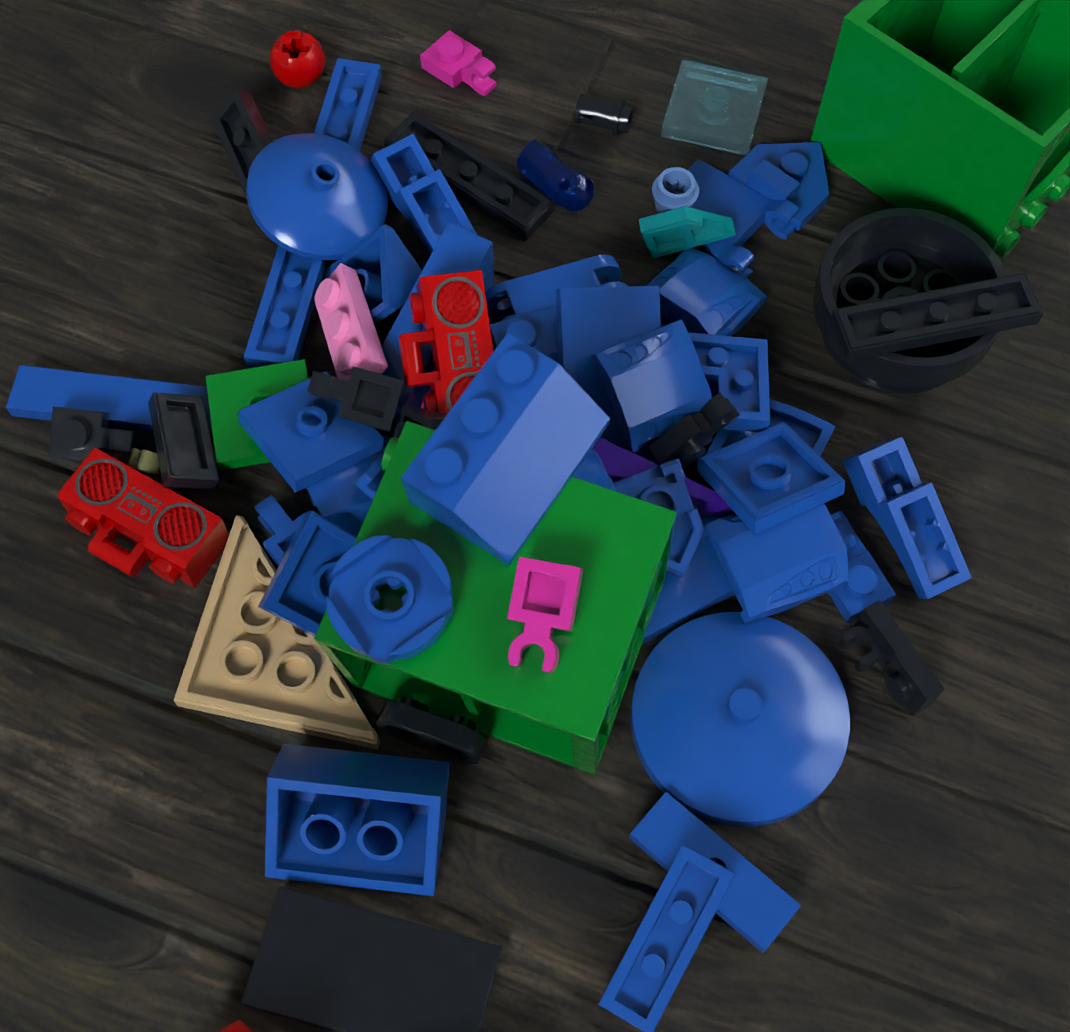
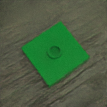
M305 359L205 376L216 464L219 471L270 462L240 425L238 411L308 380Z

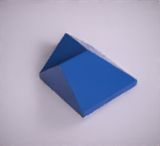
M384 224L347 252L342 258L325 269V278H329L340 263L355 269L374 325H376L405 304L422 270L393 228Z

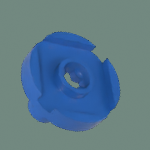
M378 535L360 541L341 556L331 574L333 580L329 587V598L327 596V612L333 627L351 649L381 664L392 663L396 660H407L428 650L442 636L447 624L454 615L453 586L443 561L428 545L412 538L409 541L403 538L392 539L390 535ZM385 584H388L393 590L399 589L402 586L407 589V594L401 599L403 606L395 612H392L389 608L379 611L374 607L381 600L378 589Z

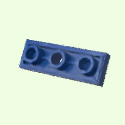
M667 792L663 794L629 835L630 840L666 871H669L682 844L736 873L716 914L762 953L767 950L801 907L796 900Z

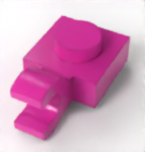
M450 30L420 55L422 69L453 89L463 81L478 94L486 96L497 86V82L488 77L496 69L495 64L489 59L482 57V50Z

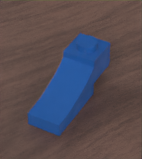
M414 134L372 155L370 162L385 185L388 200L391 205L394 204L409 222L430 255L449 223L476 234L441 170L434 171Z
M902 436L884 440L842 459L861 506L868 508L887 536L912 583L918 599H929L972 578L932 482L922 484Z

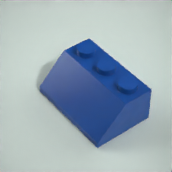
M507 333L402 475L401 481L409 503L510 566L610 423V417L558 362Z
M283 744L267 777L265 877L434 896L446 816L450 762Z

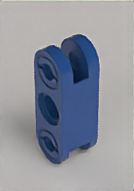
M597 255L494 285L485 292L488 317L495 319L506 317L502 320L504 321L555 307L556 289L624 287L628 285L619 282L622 274L614 257L611 255ZM505 298H509V299L505 300V303L501 304V302H500L501 300H503V299H505Z

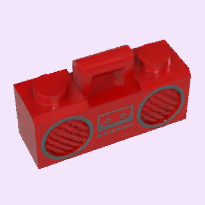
M482 270L420 277L416 286L417 292L409 293L413 324L421 323L422 331L399 335L405 386L431 385V394L423 395L424 409L447 415L493 353ZM431 344L435 372L424 373L421 345Z
M96 447L93 448L58 494V499L68 512L65 519L69 524L88 536H91L94 531L97 532L88 545V552L131 577L137 575L150 558L149 568L160 578L171 584H175L179 579L196 588L225 549L229 537L221 517L173 490L163 487L162 484ZM119 537L135 547L130 552L114 543V541Z

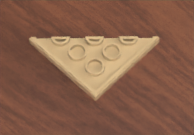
M236 515L174 697V702L179 707L378 749L380 744L379 736L362 712L336 666H334L328 655L314 640L315 637L258 607L276 569L252 533L245 518Z

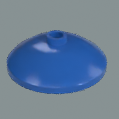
M298 133L287 135L271 142L254 159L246 182L248 207L260 229L280 247L310 259L337 260L342 258L347 252L384 224L387 214L388 200L385 185L368 158L346 142L327 135ZM318 176H323L329 179V181L322 180Z

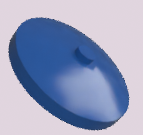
M741 612L710 614L689 621L673 630L660 641L644 662L635 684L630 715L631 731L638 757L645 771L663 794L665 792L670 794L698 818L733 827H758L783 821L812 804L831 783L843 762L850 735V712L845 689L839 675L825 654L810 639L793 627L767 616L744 623L740 616Z

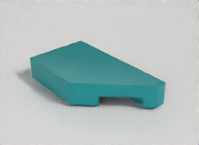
M686 206L639 219L641 234L652 258L736 235L732 218Z

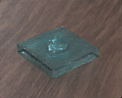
M682 59L662 125L661 136L747 155L752 143L768 78Z

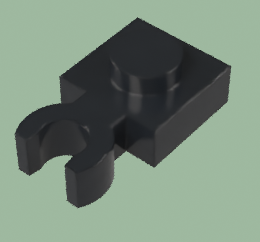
M719 393L710 399L695 416L687 415L648 448L660 464L673 459H679L682 468L685 469L696 463L697 459L705 454L706 449L704 446L714 439L711 435L732 423L740 414L729 399Z

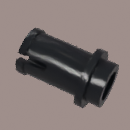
M581 94L575 109V113H579V115L576 114L574 120L577 124L582 123L610 129L613 135L618 136L620 132H629L634 107L626 105L625 99H620L616 103Z

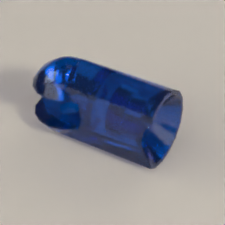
M533 139L524 147L518 157L517 168L548 198L553 200L555 204L569 211H579L590 203L593 198L594 187L593 182L587 175L571 168L548 146H544L537 139Z

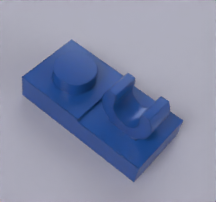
M841 510L831 514V517L847 547L849 580L842 587L828 592L845 622L849 623L859 618L866 607L880 600L883 606L891 603L896 594Z

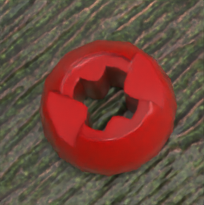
M299 30L289 31L277 38L270 50V67L275 76L286 86L296 89L308 87L320 79L325 69V52L320 42L311 34Z

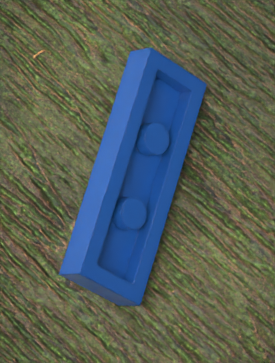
M682 844L599 1005L643 1032H654L736 873Z

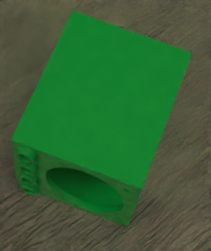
M862 0L844 16L810 142H821L824 159L895 208L924 209L955 219L982 237L996 255L1005 258L1021 237L1019 232L1024 227L1029 230L1033 229L1048 208L1045 204L1050 199L1057 203L1070 188V0Z
M406 421L400 437H392L385 448L381 468L385 472L354 545L378 535H390L392 539L403 538L409 541L412 538L428 545L443 561L452 582L454 603L452 620L447 624L439 640L428 650L413 658L396 660L388 664L378 663L370 657L359 654L351 649L336 632L327 610L314 640L356 688L395 702L398 701L400 696L413 698L425 704L429 708L428 713L445 719H449L450 715L468 718L480 726L479 733L595 775L666 578L677 512L572 477L511 565L508 566L409 503L401 477L435 430ZM519 557L580 567L584 570L572 632L554 629L552 639L559 649V663L553 673L542 671L545 654L543 649L537 644L531 645L525 650L521 667L509 664L508 652L510 645L517 636L523 633L525 623L507 619ZM388 584L381 586L378 589L381 600L374 607L379 611L387 608L392 612L399 610L403 606L401 599L407 594V589L402 586L399 589L393 590Z

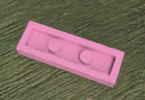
M340 263L330 277L324 279L319 284L314 296L337 378L349 381L353 366L382 374L388 367L357 271Z

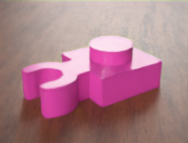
M519 557L507 619L522 622L525 625L523 633L517 636L510 645L508 652L510 665L521 667L525 650L529 646L537 644L543 649L545 654L542 671L553 673L559 663V649L552 639L554 629L571 632L573 630L584 571L582 568Z

